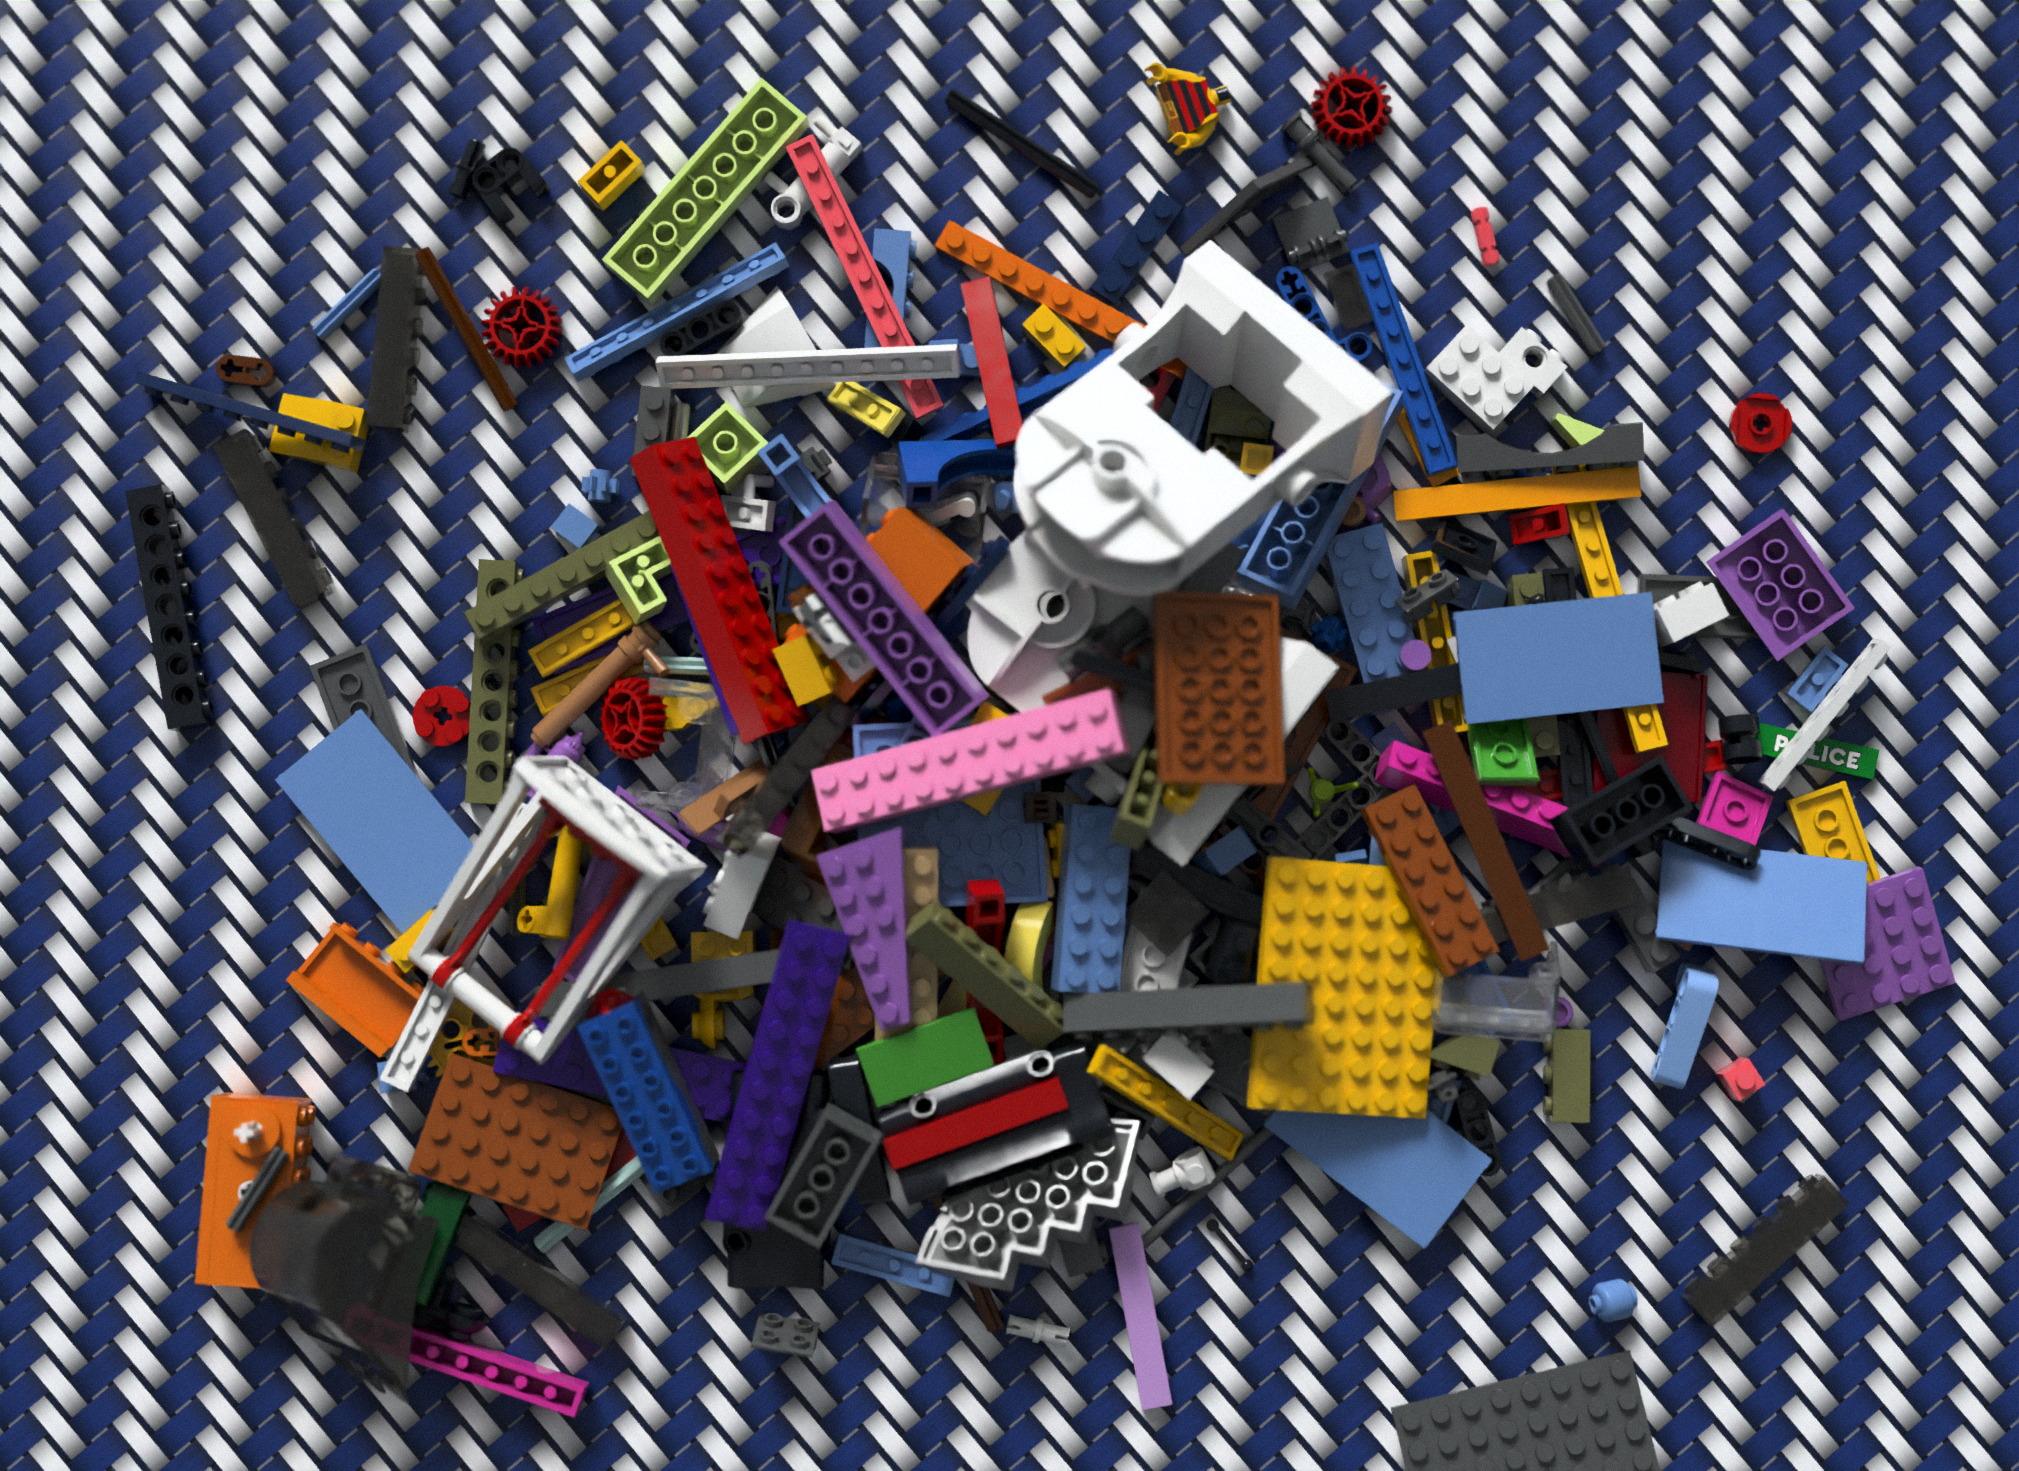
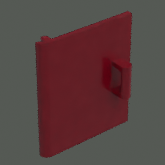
M1660 672L1664 703L1656 705L1668 745L1663 748L1636 754L1622 707L1596 710L1595 722L1619 779L1661 755L1690 803L1702 802L1708 675ZM1595 753L1592 777L1593 793L1608 786Z

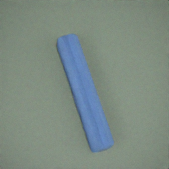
M372 269L313 326V332L321 340H326L385 283V277L377 269Z

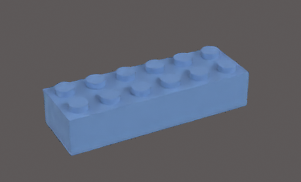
M1383 523L1335 535L1324 554V560L1341 620L1345 623L1346 630H1348L1346 635L1348 638L1347 642L1354 667L1357 668L1356 675L1359 684L1415 672L1406 669L1399 659L1402 646L1410 640H1415L1411 623H1408L1403 615L1405 611L1395 603V600L1403 594ZM1416 704L1368 714V717L1402 709Z
M1069 803L1064 805L1051 988L1054 990L1077 993L1120 992L1130 847L1109 839L1119 807Z

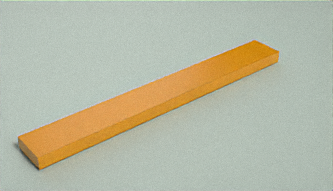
M1639 466L1397 490L1393 491L1396 522L1543 508L1561 503L1572 505L1641 498Z

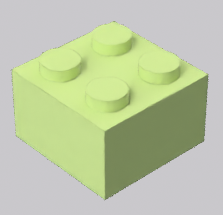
M727 401L687 437L696 438L712 480L727 495L744 480L746 475L753 472L762 463L757 451L768 444Z

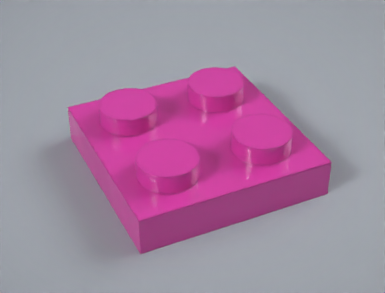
M1717 771L1713 775L1696 823L1756 846L1774 796Z

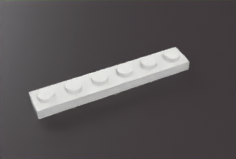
M1882 639L1871 640L1757 781L1771 791H1775L1777 788L1781 789L1788 783L1791 778L1789 773L1795 765H1801L1808 758L1811 752L1808 749L1815 741H1820L1826 736L1830 730L1829 723L1835 716L1837 718L1840 717L1849 707L1847 701L1850 697L1864 689L1869 681L1867 676L1873 669L1877 670L1885 663L1888 658L1886 653L1891 646Z

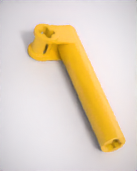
M566 825L558 835L547 905L523 907L517 917V927L520 932L538 934L543 938L570 939L584 841H579L568 833L569 827Z

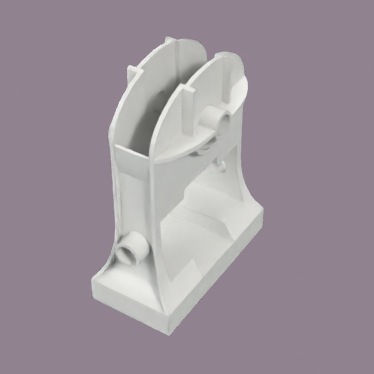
M1210 240L1184 260L1178 281L1171 295L1145 328L1138 323H1133L1126 327L1114 343V354L1026 421L1017 441L1014 496L1019 513L1026 525V537L1028 539L1031 537L1042 552L1056 565L1081 581L1082 588L1088 590L1095 584L1111 591L1130 595L1161 593L1179 584L1284 499L1292 506H1297L1312 493L1317 484L1323 482L1349 484L1369 468L1374 462L1392 391ZM1178 357L1214 389L1232 385L1275 422L1272 438L1288 452L1251 481L1214 448L1202 455L1153 413L1154 396L1137 381Z
M1025 531L1009 545V553L981 584L978 592L975 593L973 598L975 602L968 626V650L975 672L989 688L1021 713L1044 707L1042 695L1070 682L1056 658L1085 641V635L1091 628L1101 624L1108 625L1133 605L1146 619L1149 626L1147 630L1123 648V655L1138 648L1154 624L1153 594H1124L1099 587L1095 584L1086 590L1081 587V581L1065 572L1044 554L1031 537L1028 539ZM1181 582L1164 592H1177ZM1235 588L1231 594L1243 593ZM1062 596L1065 602L1064 610L1061 615L1052 618L1050 605L1055 598ZM1279 636L1284 741L1340 668L1309 643L1289 640ZM1103 762L1089 765L1094 771L1084 785L1096 796L1113 807L1119 798L1123 796L1128 776ZM1203 784L1197 800L1184 815H1175L1161 807L1158 803L1148 831L1152 843L1183 867L1191 861L1249 785Z

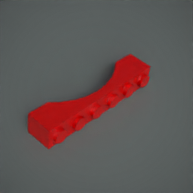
M998 879L966 881V927L971 928L980 939L989 946L994 947L999 953L1005 920V893ZM966 991V1009L974 1006L994 1064L1003 1063L1004 1035L1002 1020Z

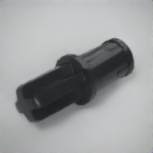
M476 139L468 141L460 164L456 163L455 165L458 169L448 190L450 195L462 200L467 199V194L473 181V174L477 170L486 148L485 144Z

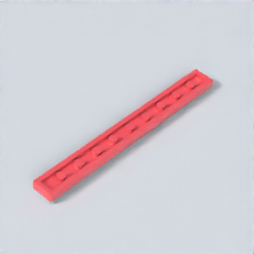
M811 134L785 146L881 347L915 346L814 135ZM932 379L898 380L916 420L944 408V404Z

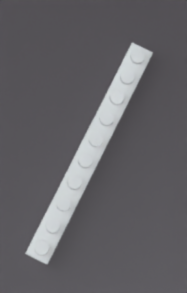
M957 344L657 357L655 362L660 387L671 389L959 378L961 372Z
M522 802L521 806L519 807V809H518V811L516 812L515 816H514L513 819L511 820V822H510V824L508 825L507 829L509 828V826L513 823V821L517 818V816L521 813V811L525 808V806H526L527 804H525V803ZM546 813L540 816L459 918L442 952L444 956L449 955L452 957L537 837L541 823L547 815ZM496 917L462 965L466 969L465 973H469ZM428 980L379 1078L380 1080L405 1092H410L456 1000L453 994L450 992L445 993L438 985Z

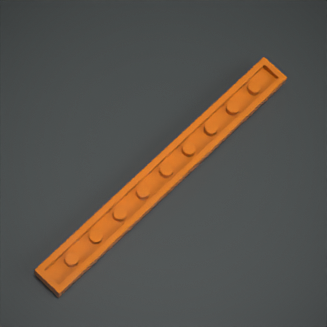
M951 220L947 222L935 244V249L985 276H990L992 280L1039 305L1044 303L1055 314L1113 345L1121 332L1129 325L1138 323L1143 328L1146 327L1144 324ZM1178 357L1160 366L1175 374L1176 379L1182 382L1186 369L1189 368Z

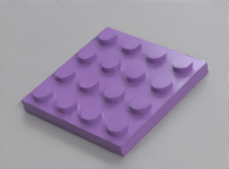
M1918 866L1867 883L1865 960L1863 965L1819 959L1834 1013L1839 1021L1956 983L1922 867Z

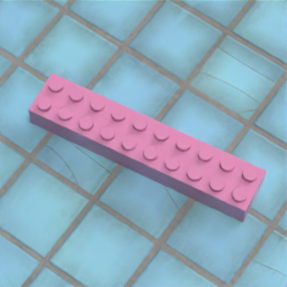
M1106 689L811 770L824 830L837 834L1132 753L1117 693Z

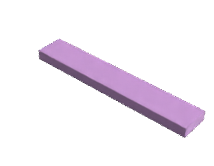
M1139 1221L1108 1227L1142 1410L1173 1405Z

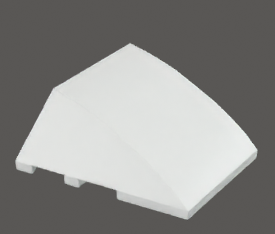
M776 286L716 354L816 350L789 302L779 287ZM832 382L732 386L743 407L750 408L778 402L782 399L801 395L807 396L820 391L834 390L836 384Z

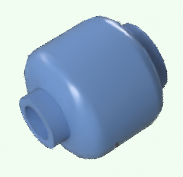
M1622 1279L1596 1284L1593 1288L1592 1296L1589 1297V1306L1592 1313L1597 1314L1604 1322L1629 1318L1638 1305L1635 1289Z

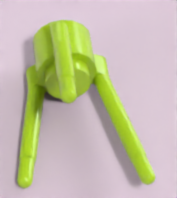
M1312 767L1308 768L1309 782L1311 783L1309 796L1313 801L1312 807L1315 817L1320 815V805L1329 802L1333 798L1334 793L1359 787L1358 782L1333 786L1326 779L1318 780Z

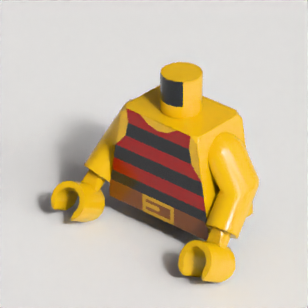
M1157 62L1146 67L1144 70L1150 71L1153 74V77L1146 80L1147 84L1160 83L1157 84L1156 96L1171 135L1168 143L1173 142L1174 146H1179L1174 151V154L1180 155L1185 149L1188 150L1202 146L1213 133L1215 124L1218 122L1219 114L1216 107L1231 103L1227 86L1210 90L1206 78L1198 77L1195 73L1164 68Z

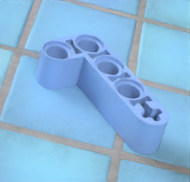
M1685 961L1681 963L1675 983L1678 993L1652 1067L1651 1081L1681 1090L1684 1088L1718 991L1719 982L1713 969Z

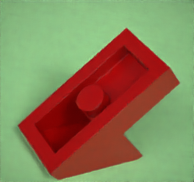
M1565 503L1508 515L1513 545H1522L1545 539H1559L1570 534Z

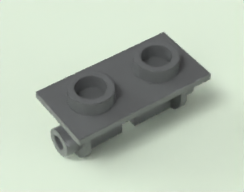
M1447 569L1436 572L1421 585L1405 591L1400 598L1395 600V603L1405 611L1403 615L1408 623L1413 621L1417 623L1434 612L1430 604L1432 600L1440 608L1458 597L1457 593L1461 591L1457 583L1459 579Z
M1439 1069L1429 1074V1083L1425 1088L1432 1090L1438 1100L1452 1103L1456 1100L1458 1092L1451 1078L1457 1075L1454 1072H1446Z

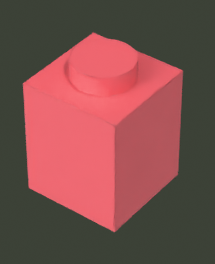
M1739 1057L1715 1073L1732 1100L1741 1101L1766 1085L1749 1058Z

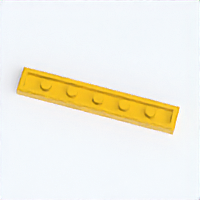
M1099 1045L1087 1073L1224 1160H1233L1244 1133L1191 1099H1187L1182 1093L1107 1045Z

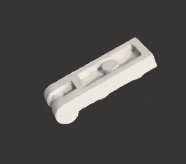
M963 492L937 502V507H922L917 510L936 527L948 523L951 520L950 518L960 514L962 517L972 516L975 513L977 498L972 492Z

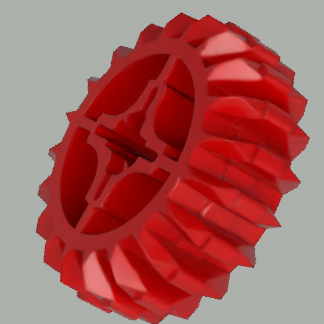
M1354 66L1351 68L1350 74L1347 75L1346 70L1342 67L1339 69V78L1335 73L1330 72L1328 74V81L1321 80L1319 82L1321 90H1315L1313 93L1316 101L1311 102L1310 108L1317 112L1312 114V121H1321L1317 125L1316 130L1320 132L1326 129L1327 132L1324 135V139L1327 141L1334 136L1336 138L1334 145L1337 147L1340 145L1341 140L1346 141L1345 146L1347 149H1351L1353 141L1356 142L1358 148H1362L1364 138L1371 144L1375 141L1374 134L1381 136L1384 132L1382 126H1388L1390 122L1386 115L1391 114L1392 107L1385 104L1391 101V95H1382L1387 88L1386 84L1376 86L1379 79L1378 75L1373 76L1371 80L1368 79L1369 71L1367 69H1364L1361 75H1357V67ZM1348 87L1359 88L1364 92L1355 94ZM1335 92L1338 96L1337 101L1340 107L1330 115L1327 101L1330 95ZM1373 101L1375 117L1368 124L1365 120L1366 115L1363 109L1367 107L1369 102ZM1347 103L1350 107L1358 105L1356 111L1354 112L1353 109L1345 110ZM1349 122L1355 129L1344 128L1339 123Z
M512 287V296L510 297L504 291H501L500 296L503 300L500 303L494 298L490 301L495 309L486 308L484 310V313L490 319L481 320L483 327L490 328L481 333L484 339H490L485 344L488 350L495 349L492 354L495 359L503 356L502 362L506 366L513 359L514 366L518 369L521 368L523 360H525L528 368L533 367L532 359L534 358L540 364H543L544 359L541 355L544 352L550 357L554 355L549 348L550 345L560 346V342L554 336L563 335L561 328L554 327L563 323L561 316H554L559 311L556 305L550 306L552 300L549 296L541 299L542 293L538 289L531 295L529 287H524L522 294L519 295L518 289ZM530 306L543 312L546 325H540L538 322L531 321ZM517 307L516 314L513 317L503 318L509 310ZM522 322H525L528 328H524L522 333H519L516 327H521ZM499 330L513 334L515 350L502 344ZM542 336L536 345L524 350V348H527L531 338Z
M629 677L628 679L616 681L614 686L609 687V694L603 696L605 704L600 707L603 711L602 717L599 719L603 724L600 732L605 733L604 743L609 744V751L615 752L617 757L623 759L639 760V758L651 757L653 752L659 751V744L665 742L663 733L668 731L665 726L666 720L669 719L665 715V710L668 706L663 704L664 695L659 693L658 686L653 685L651 681L646 679Z

